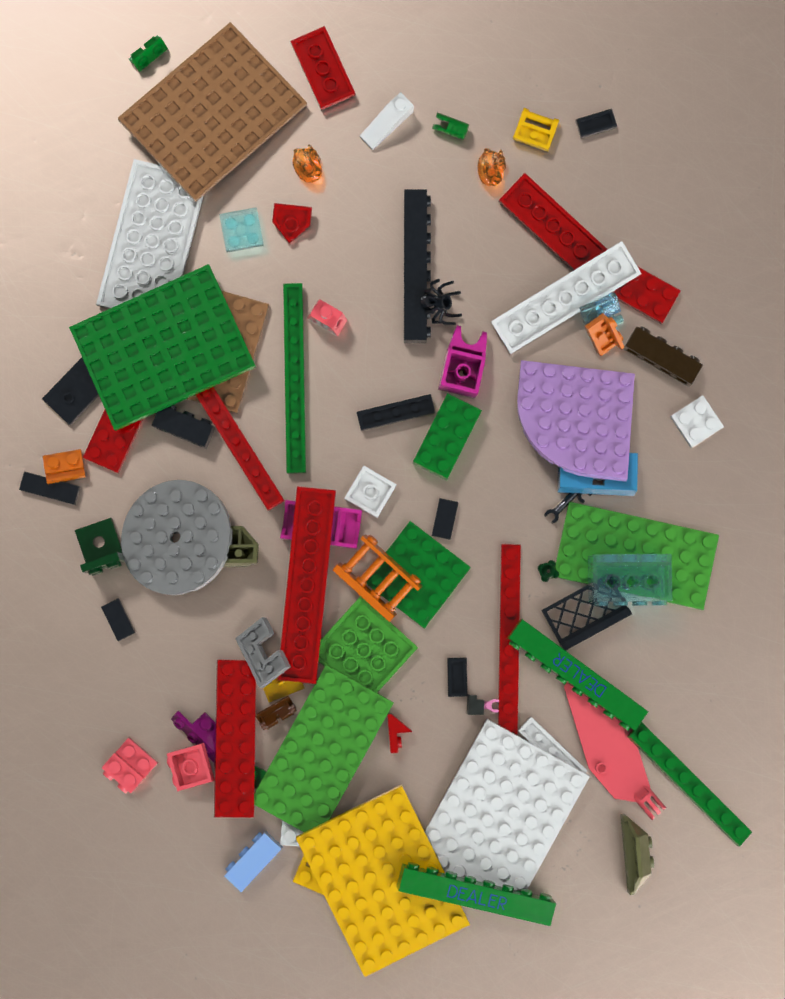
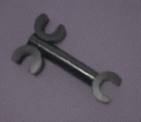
M569 493L554 509L547 510L544 516L546 517L549 513H553L555 518L551 523H556L559 514L576 496L580 503L585 502L581 497L582 493Z

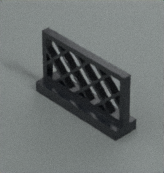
M610 574L601 577L541 610L560 647L565 651L632 615ZM608 579L611 585L609 593L598 590L600 582ZM590 590L595 592L592 603L581 600L584 591ZM597 593L608 596L605 606L595 604ZM610 597L617 598L622 606L617 609L608 608ZM573 599L578 601L575 612L565 609L567 600ZM580 602L591 605L588 616L578 613ZM594 606L604 609L603 615L599 619L591 617ZM553 608L561 610L559 620L551 619L547 611ZM564 611L574 614L571 625L561 622ZM577 615L587 618L586 625L582 628L574 626ZM560 624L570 627L569 634L564 638H561L558 633Z

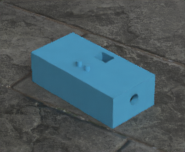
M629 453L628 479L626 482L579 476L566 472L558 466L557 493L634 496L637 492L638 453ZM593 480L603 481V485H593Z

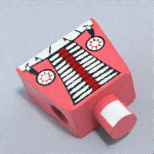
M320 299L315 303L307 319L336 336L340 334L347 322V318L341 311Z

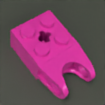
M456 326L445 354L438 390L475 398L478 395L486 360L487 332L482 331L478 342L469 345L462 340L461 326ZM462 370L463 374L466 376H460V374H458L459 371Z

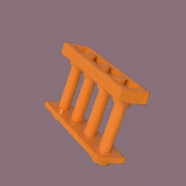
M365 534L360 538L364 542L362 547L347 563H338L333 571L390 622L397 615L395 607L414 587L418 591L422 587L420 584L421 580L414 574L410 575L377 545L378 541L372 535L367 536ZM371 548L379 557L361 577H356L352 573V568ZM385 561L393 570L375 590H370L366 586L367 580ZM398 575H401L407 583L390 602L385 603L380 599L381 594Z

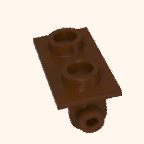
M286 696L256 714L255 717L260 722L263 730H269V728L279 723V718L283 721L294 715L297 709L290 697Z

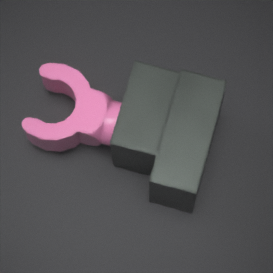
M467 694V714L484 715V709H489L495 713L499 712L498 709H493L491 706L493 702H499V700L491 699L490 701H484L483 699H477V695Z

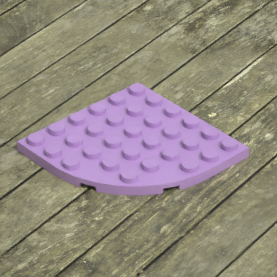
M521 360L517 411L527 440L545 460L552 465L554 463L563 468L566 472L584 477L626 482L628 479L635 374Z

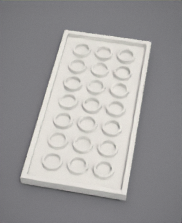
M136 159L133 160L96 303L97 306L110 309L184 274L203 196L195 202L161 165Z

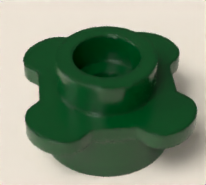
M550 560L548 563L538 566L543 582L559 577L555 561Z

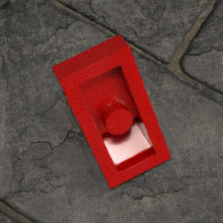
M388 713L391 753H398V748H402L401 736L397 737V733L412 732V730L392 713Z

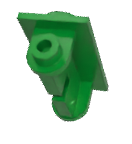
M158 35L152 36L150 40L143 44L144 50L140 47L130 54L131 57L128 59L135 65L138 72L142 71L168 49L162 38Z

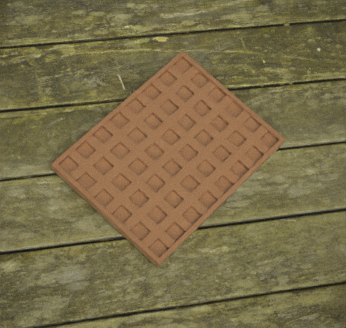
M230 22L120 115L118 121L196 202L306 107L307 102Z

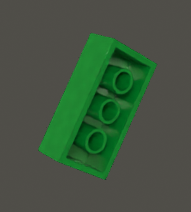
M447 393L413 460V464L447 481L482 410Z

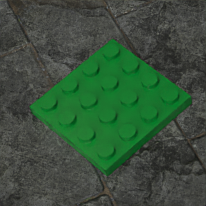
M411 521L386 551L410 575L414 574L421 580L420 584L422 587L418 591L413 587L396 607L425 629L471 567ZM384 561L367 580V585L375 590L393 568ZM398 575L381 596L390 602L405 586L407 581L401 575Z

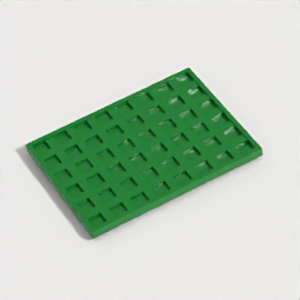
M209 264L69 327L115 431L256 367Z

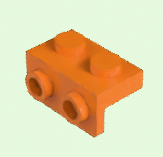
M602 313L584 326L596 352L600 356L615 346L621 350L625 348L622 343L624 339L620 332L616 330L617 323L612 317L608 318Z

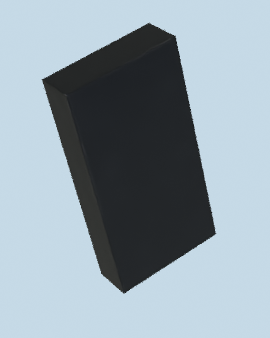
M612 109L575 120L581 139L617 128Z
M439 499L432 536L451 539L458 502Z
M119 598L101 607L117 641L136 633Z
M447 658L448 697L467 696V658Z

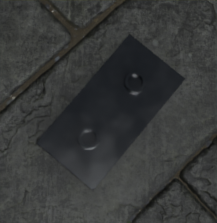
M82 357L42 398L69 425L99 396Z

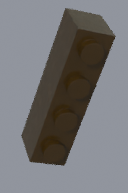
M642 326L634 329L624 346L625 348H623L625 351L688 387L692 385L703 366L697 357L693 355L687 356L681 348L668 345L664 338L651 335L650 331Z

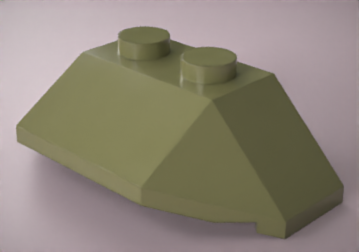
M231 526L232 545L229 547L228 558L223 567H246L257 564L259 544L244 526Z
M620 814L627 892L630 895H634L652 874L651 868H654L653 856H650L649 848H652V838L628 816Z

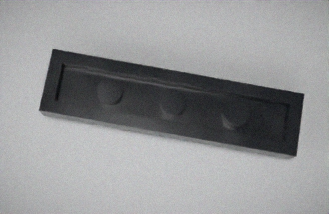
M431 394L358 411L357 417L360 429L364 431L435 414Z

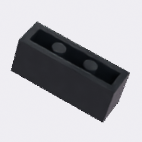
M173 405L156 413L151 426L207 449L215 427L211 425L212 421L201 418V421L195 419L194 414L185 410L183 413L176 411L177 407Z

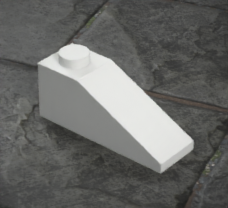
M400 92L377 115L360 135V138L374 150L414 112V105Z

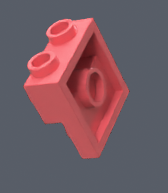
M128 737L103 765V775L111 781L114 778L119 783L117 785L118 788L124 793H132L158 762Z
M204 743L167 753V764L171 768L173 774L172 781L177 791L214 781V775Z

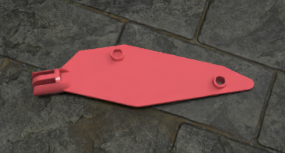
M566 683L564 685L565 693L589 770L614 799L637 802L649 818L653 820L655 817L644 805V802L657 815L661 812L651 801L650 797L654 799L661 809L665 810L666 806L651 790L638 747L627 737L632 730H625L619 725L620 721L614 717L612 720L603 713V708L592 706L587 702L588 697L584 694L582 696L577 695L571 690L573 686Z

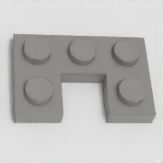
M265 617L260 618L235 638L259 688L266 687L291 667L283 650H278L269 658L267 657L261 644L273 636L274 632L268 619Z

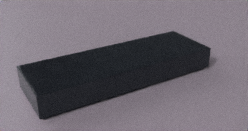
M24 472L19 490L76 505L80 486L66 482L47 484L46 477Z

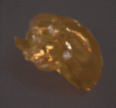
M308 144V148L294 149L293 167L300 179L308 183L319 180L322 176V167L320 165L321 158L317 151L310 144Z
M485 148L478 161L479 178L487 186H496L502 181L503 172L506 169L505 157L502 150L497 153Z

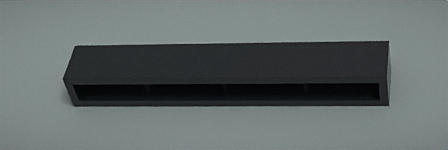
M404 189V343H427V338H431V327H427V319H431V314H425V311L431 308H423L421 306V298L427 296L424 294V290L427 289V282H431V270H427V263H431V251H427V244H431V233H427V226H431V214H427V207H431V195H427V189Z

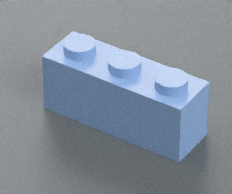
M267 831L263 834L259 832L252 839L254 844L250 848L246 846L239 853L241 858L236 863L232 861L225 868L227 873L224 877L240 892L250 884L283 847Z

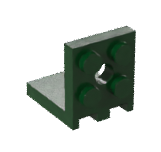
M112 518L75 530L85 563L80 565L83 573L94 576L103 573V569H114L122 566L121 563L125 562L121 543ZM97 537H103L105 541L104 545L100 548L94 544Z

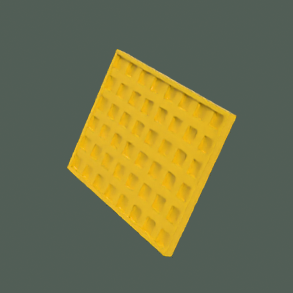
M402 784L296 836V840L364 977L470 925L460 905L400 892L396 887L402 863L407 865L408 862L420 865V868L424 869L434 867L439 870L438 872L445 873Z

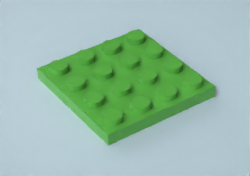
M360 596L321 639L319 662L324 667L328 665L377 693L418 647Z

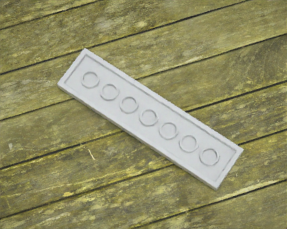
M621 241L492 320L491 323L509 353L512 354L642 273Z

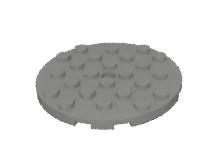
M187 480L163 482L144 492L130 508L124 521L121 535L124 560L134 578L146 588L166 595H183L197 591L210 583L225 565L229 547L232 545L230 516L223 502L208 488ZM179 532L180 539L174 543L172 539L173 533Z

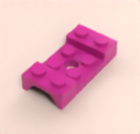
M285 500L281 539L292 540L296 501ZM334 507L331 545L357 549L362 510Z

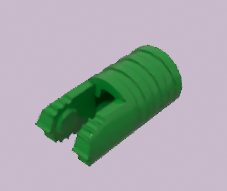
M437 112L436 117L439 120L449 122L447 128L433 124L432 129L464 140L469 124Z

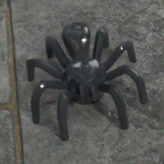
M436 279L430 283V288L424 290V294L427 296L421 298V306L423 308L434 306V308L426 310L425 314H434L438 310L432 318V324L456 325L455 322H445L442 318L443 315L447 317L462 316V313L449 314L447 312L452 306L450 296L459 295L461 291L443 294L441 289L444 286L453 284L454 281L443 283L436 290L433 285L440 282V279ZM440 314L439 321H435Z

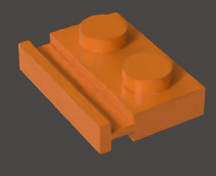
M81 449L43 456L47 484L86 477Z

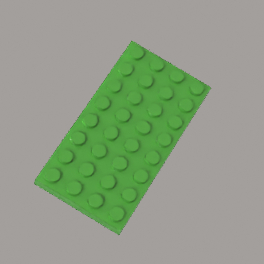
M569 502L555 567L559 572L558 578L590 584L610 574L620 592L704 610L719 535ZM608 579L600 582L599 587L610 589L611 585Z
M326 665L254 793V805L302 832H306L328 821L394 702Z

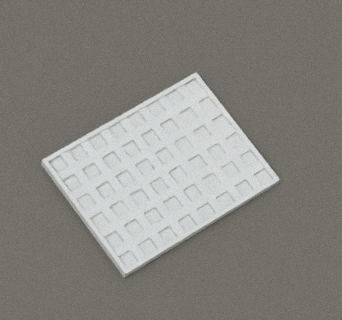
M486 719L425 830L445 874L446 871L457 873L458 877L472 876L476 878V881L484 882V880H489L501 887L503 884L513 886L514 890L518 891L528 889L590 776L493 721Z

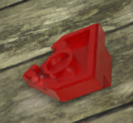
M274 203L272 222L285 239L291 243L310 227L312 207Z

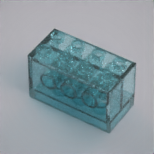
M589 555L588 601L594 602V606H608V602H613V606H628V602H632V606L647 605V602H652V605H667V601H672V555ZM610 578L611 580H613V585H611V587L609 584H607V580H609ZM629 578L630 580H632V584L630 585V587L629 584H627V580H629ZM648 579L652 581L650 586L647 584Z

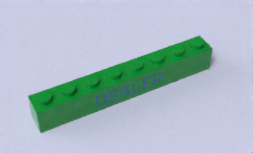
M523 619L519 620L507 637L510 640L509 645L516 650L521 648L526 652L525 656L533 662L535 660L540 662V667L548 673L552 671L558 675L556 679L564 685L569 683L573 686L571 689L579 696L584 694L589 698L588 703L596 708L598 706L603 708V713L612 720L614 717L620 721L619 725L625 730L629 731L631 729L635 731L649 712Z
M408 862V865L402 863L396 886L400 892L551 926L556 902L551 898V895L545 893L535 895L528 889L518 891L514 890L513 886L503 884L501 887L489 880L480 882L476 881V878L466 875L463 878L458 877L457 873L446 871L445 874L438 872L439 870L434 867L424 869L420 868V865Z

